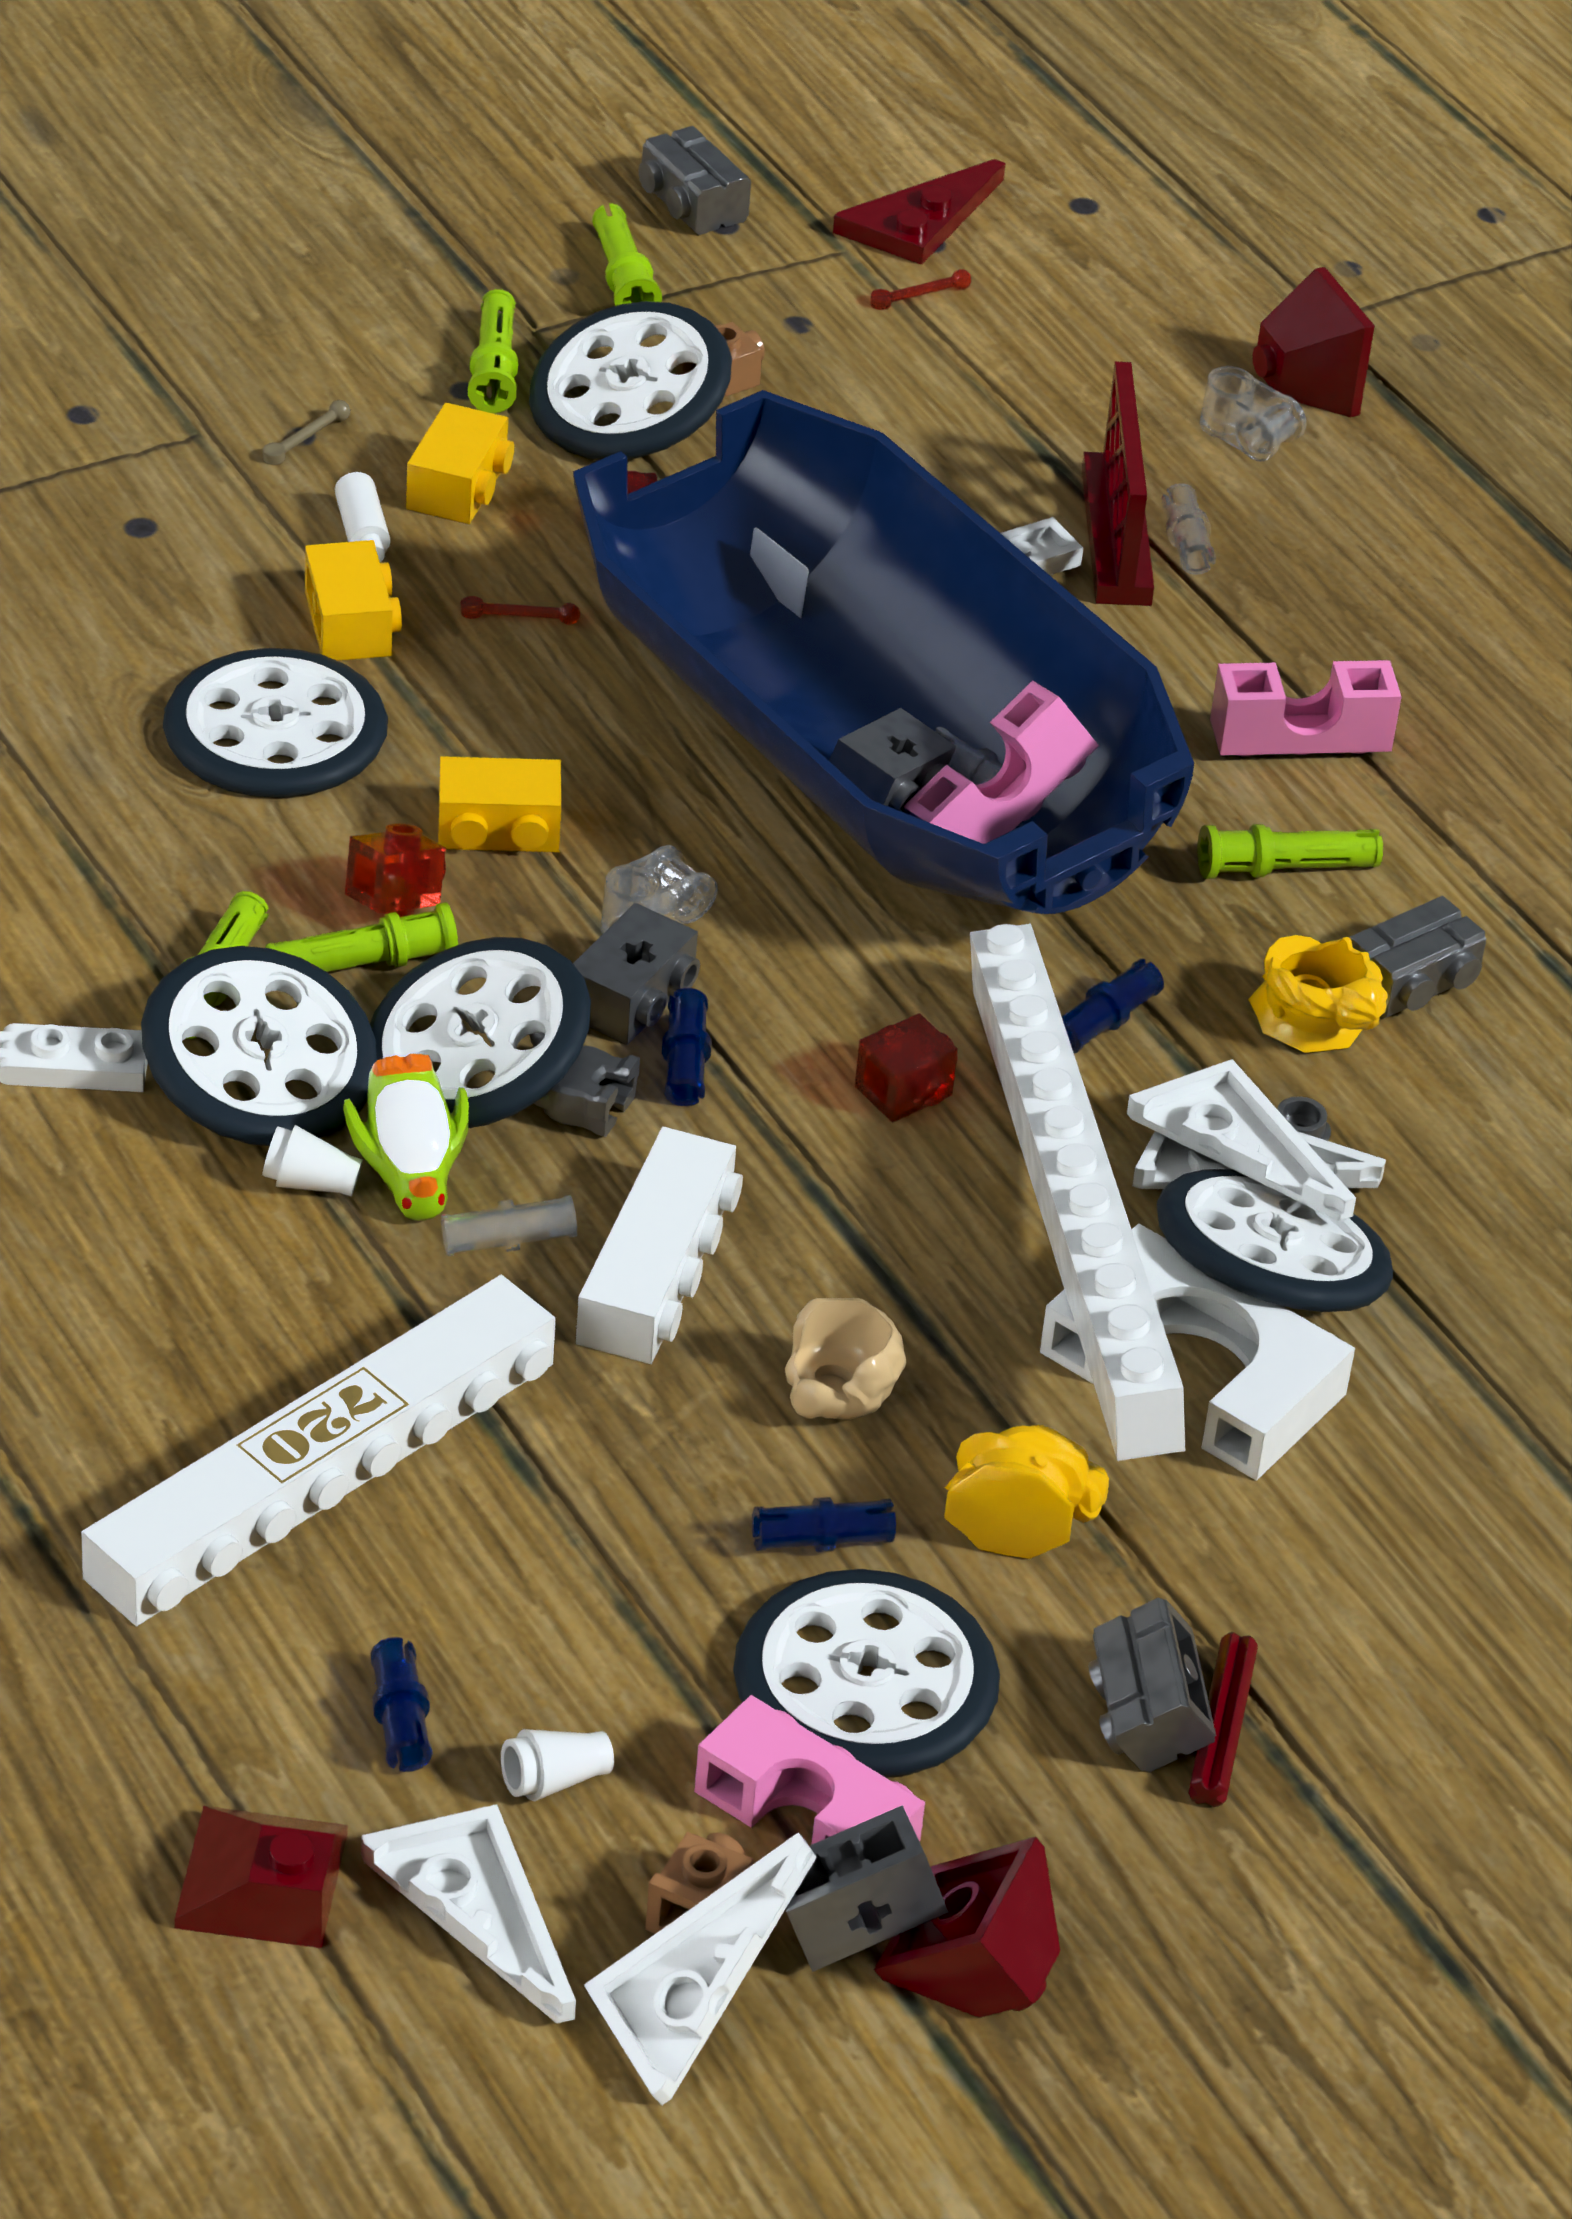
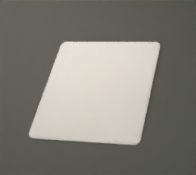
M755 527L750 556L778 601L802 618L809 573L808 568Z

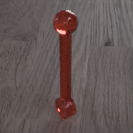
M958 269L953 273L952 277L891 292L885 289H876L871 293L870 304L874 309L886 310L895 301L952 287L958 290H965L971 285L972 277L965 269Z
M476 596L464 597L460 602L461 615L468 619L479 618L482 614L552 618L559 619L566 625H574L578 622L581 615L579 607L573 603H564L560 608L484 603L481 598Z

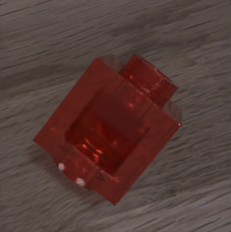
M403 823L387 825L385 832L350 836L345 895L379 914L397 912L399 917L413 915L415 909L436 906L441 901L442 881L446 873V847L422 835L421 828Z
M918 1013L894 1025H888L880 1031L859 1040L855 1088L892 1123L928 1106H935L953 1095L958 1048L954 1046L952 1040L945 1033L939 1032L926 1018Z

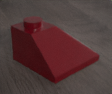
M1326 267L1315 268L1260 323L1258 343L1252 353L1254 369L1257 375L1263 378L1280 398L1347 417L1359 416L1375 325Z
M203 1806L174 1919L175 1929L322 1948L346 1843L348 1825Z
M1032 1837L930 1866L948 1913L891 1937L874 1971L883 1981L978 2018L1008 2010L1021 2011L1030 2007L1044 1993L1047 1986L1046 1978L1061 1951L1043 1844L1037 1837Z

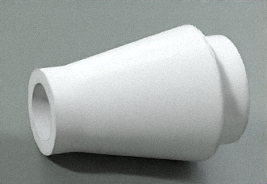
M297 1125L294 1126L293 1130L277 1126L267 1153L262 1176L277 1180L276 1187L336 1192L352 1197L363 1159L350 1156Z
M523 1729L516 1738L507 1739L503 1743L501 1750V1769L507 1789L514 1797L526 1795L531 1801L540 1800L592 1777L609 1774L614 1764L612 1744L608 1735L603 1731L577 1733Z

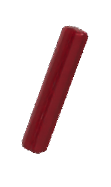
M1231 1632L1221 1638L1208 1697L1216 1733L1214 1737L1215 1742L1197 1750L1188 1792L1191 1799L1197 1804L1206 1802L1212 1807L1222 1805L1227 1799L1258 1650L1255 1639L1250 1635L1240 1637L1236 1633Z

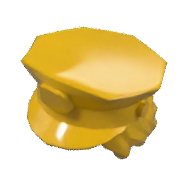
M1293 935L1279 938L1268 948L1264 959L1265 973L1262 975L1265 981L1248 999L1264 1034L1304 1053L1348 1049L1362 1030H1370L1379 1025V1017L1386 1010L1388 994L1382 987L1383 977L1379 967L1370 960L1369 953L1360 952L1352 948L1351 938L1343 937L1340 940H1333L1322 944L1311 937Z
M1043 1425L1016 1426L1000 1433H975L960 1444L956 1456L958 1472L945 1487L948 1493L944 1518L965 1534L979 1550L1031 1559L1070 1541L1072 1519L1085 1523L1094 1520L1098 1516L1102 1505L1105 1504L1107 1499L1109 1477L1103 1467L1089 1461L1085 1448L1063 1436L1055 1429Z

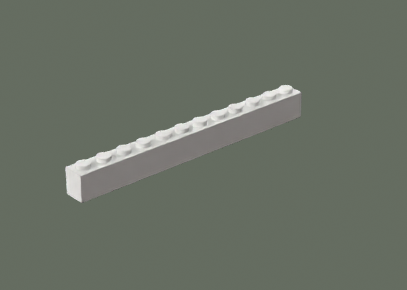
M1002 924L988 930L970 932L973 994L1117 1461L1185 1451L1183 1384L1032 925L1015 926Z

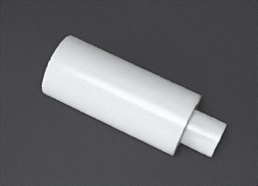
M353 472L346 474L336 483L335 496L348 542L374 540L379 561L381 562L390 546V536L375 483L365 473Z

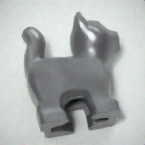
M544 1033L529 1034L533 1048L540 1044L545 1037ZM585 1045L564 1078L534 1104L543 1108L545 1114L559 1123L584 1127L597 1135L606 1137L617 1120V1117L609 1115L612 1105L625 1112L634 1100L637 1078L639 1076L640 1058L634 1055H629L625 1058L614 1057L596 1047Z

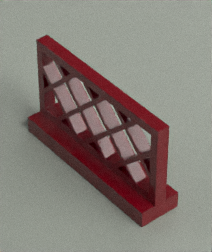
M1115 361L1103 452H1084L1082 462V479L1095 603L1152 606L1154 581L1145 513L1147 489L1132 363Z

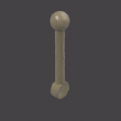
M343 400L333 401L327 413L283 442L266 444L263 447L264 462L270 465L283 463L286 452L333 421H345L350 415L349 405Z

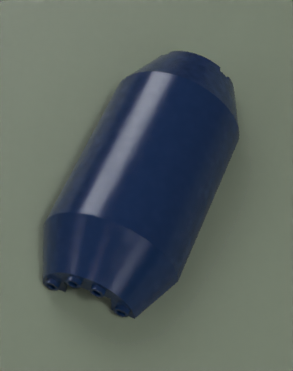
M762 390L716 410V456L628 494L627 456L622 451L573 471L574 486L600 589L607 606L616 619L879 864L899 880L917 887L1031 913L1056 914L1066 912L1096 900L1128 878L1149 857L1142 850L1156 834L1162 823L1170 827L1173 825L1189 791L1194 761L1157 667L884 433ZM755 527L808 568L809 573L802 618L778 601L750 556ZM1032 681L1059 696L1099 745L1086 758L1085 765L1076 775L1065 779L1043 800L1042 807L1033 817L1022 821L1012 831L986 844L979 843L911 816L908 812L903 813L871 800L829 761L838 739L902 708L957 746L948 766L971 780L975 785L985 783L1000 771L1006 754L1004 741L990 722Z

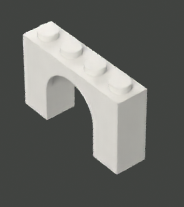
M1138 1223L1132 1228V1232L1165 1333L1192 1334L1213 1340L1231 1350L1246 1367L1209 1401L1201 1448L1257 1481L1346 1395L1355 1347L1282 1305L1266 1302L1236 1291L1207 1276L1186 1261L1168 1243L1166 1238ZM1064 1289L1046 1305L1040 1353L1093 1384Z

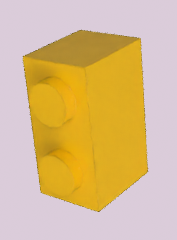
M445 402L407 463L406 509L470 525L480 506L490 503L494 494L496 480L500 473L507 474L511 467L514 456V442L508 440V417Z
M374 540L305 545V594L320 654L336 661L392 656V633L401 632L402 629L401 607L398 597L389 598L392 596L390 565L388 562L380 563Z
M440 756L438 849L559 852L561 760Z

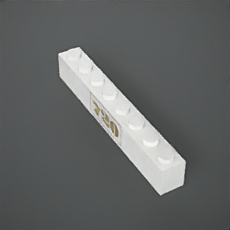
M502 1274L81 1531L83 1580L136 1627L160 1611L172 1609L184 1596L215 1577L226 1575L238 1562L269 1543L280 1541L292 1528L321 1510L334 1507L345 1495L374 1477L385 1475L397 1462L424 1445L439 1441L448 1430L475 1413L488 1410L499 1398L526 1381H533L543 1375L553 1365L556 1317Z

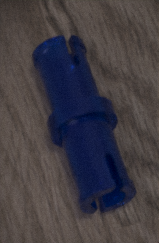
M1138 959L1131 967L1110 982L1102 981L1096 983L1086 992L1085 1000L1061 1016L1073 1053H1078L1087 1043L1105 1030L1113 1031L1119 1029L1129 1020L1130 1012L1152 996L1161 993L1164 989L1163 977L1159 969L1152 962L1146 964L1145 959Z
M694 988L678 989L674 991L675 997L670 995L668 998L669 1030L662 1037L661 1050L664 1060L667 1061V1079L664 1094L672 1104L687 1107L698 1104L699 1098L703 1099L705 1097L704 1066L711 1057L712 1040L706 1032L708 999L703 992Z
M831 1497L814 1498L812 1505L764 1508L763 1506L754 1507L752 1513V1536L760 1537L755 1539L754 1545L757 1551H766V1549L814 1546L817 1552H833L836 1544L882 1541L884 1543H893L896 1535L895 1512L887 1513V1511H892L894 1505L889 1498L881 1499V1501L833 1503Z
M393 1637L381 1640L370 1652V1660L374 1668L377 1687L372 1697V1708L377 1722L383 1725L386 1745L385 1757L388 1765L394 1769L398 1764L399 1758V1771L411 1772L423 1768L432 1758V1746L428 1739L425 1721L430 1711V1701L425 1686L419 1683L414 1645L408 1641L403 1646V1638Z

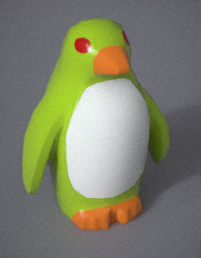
M409 1054L406 1057L394 1055L376 1060L369 1072L367 1122L360 1118L349 1098L344 1100L343 1107L347 1127L355 1147L366 1163L380 1175L394 1195L395 1202L404 1216L415 1221L433 1219L445 1208L448 1199L446 1184L449 1171L461 1152L468 1133L469 1102L465 1088H458L454 1110L450 1113L429 1055Z

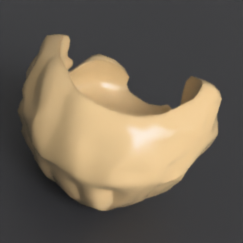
M816 1298L810 1300L796 1317L797 1321L793 1327L792 1354L785 1367L787 1382L792 1385L790 1394L792 1406L797 1414L810 1419L821 1416L824 1418L852 1420L875 1412L890 1396L896 1381L905 1368L906 1357L902 1335L898 1332L893 1321L884 1312L863 1299Z

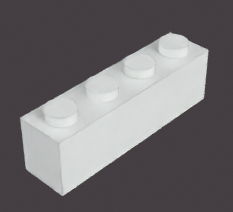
M662 1126L578 1297L577 1345L652 1364L662 1341L672 1342L674 1340L682 1316L683 1306L681 1301L684 1296L694 1297L702 1275L703 1260L701 1258L704 1253L714 1254L722 1232V1214L724 1210L733 1212L740 1197L743 1175L734 1173L735 1145Z

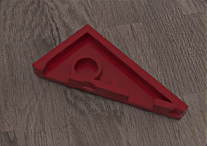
M992 159L839 211L834 215L833 233L922 265L1004 181L1006 163Z

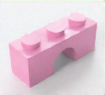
M1390 660L1333 661L1331 676L1327 685L1317 694L1300 699L1285 696L1276 663L1218 664L1210 721L1220 755L1251 756L1261 754L1307 755L1310 753L1363 754L1367 752H1392L1402 696Z
M1032 681L990 722L1002 737L1006 750L1004 763L1000 771L992 779L975 785L971 780L946 764L903 807L911 816L979 843L986 844L1012 831L1022 821L1033 817L1042 807L1043 800L1065 779L1076 775L1085 765L1086 758L1099 745L1059 696Z
M750 1695L698 1745L694 1792L751 1828L765 1814L775 1808L787 1805L802 1806L818 1814L814 1818L812 1844L903 1805L920 1842L925 1808L923 1800L916 1797L903 1784L890 1781L856 1760L843 1747L830 1744L798 1724L788 1713L775 1710L753 1695Z

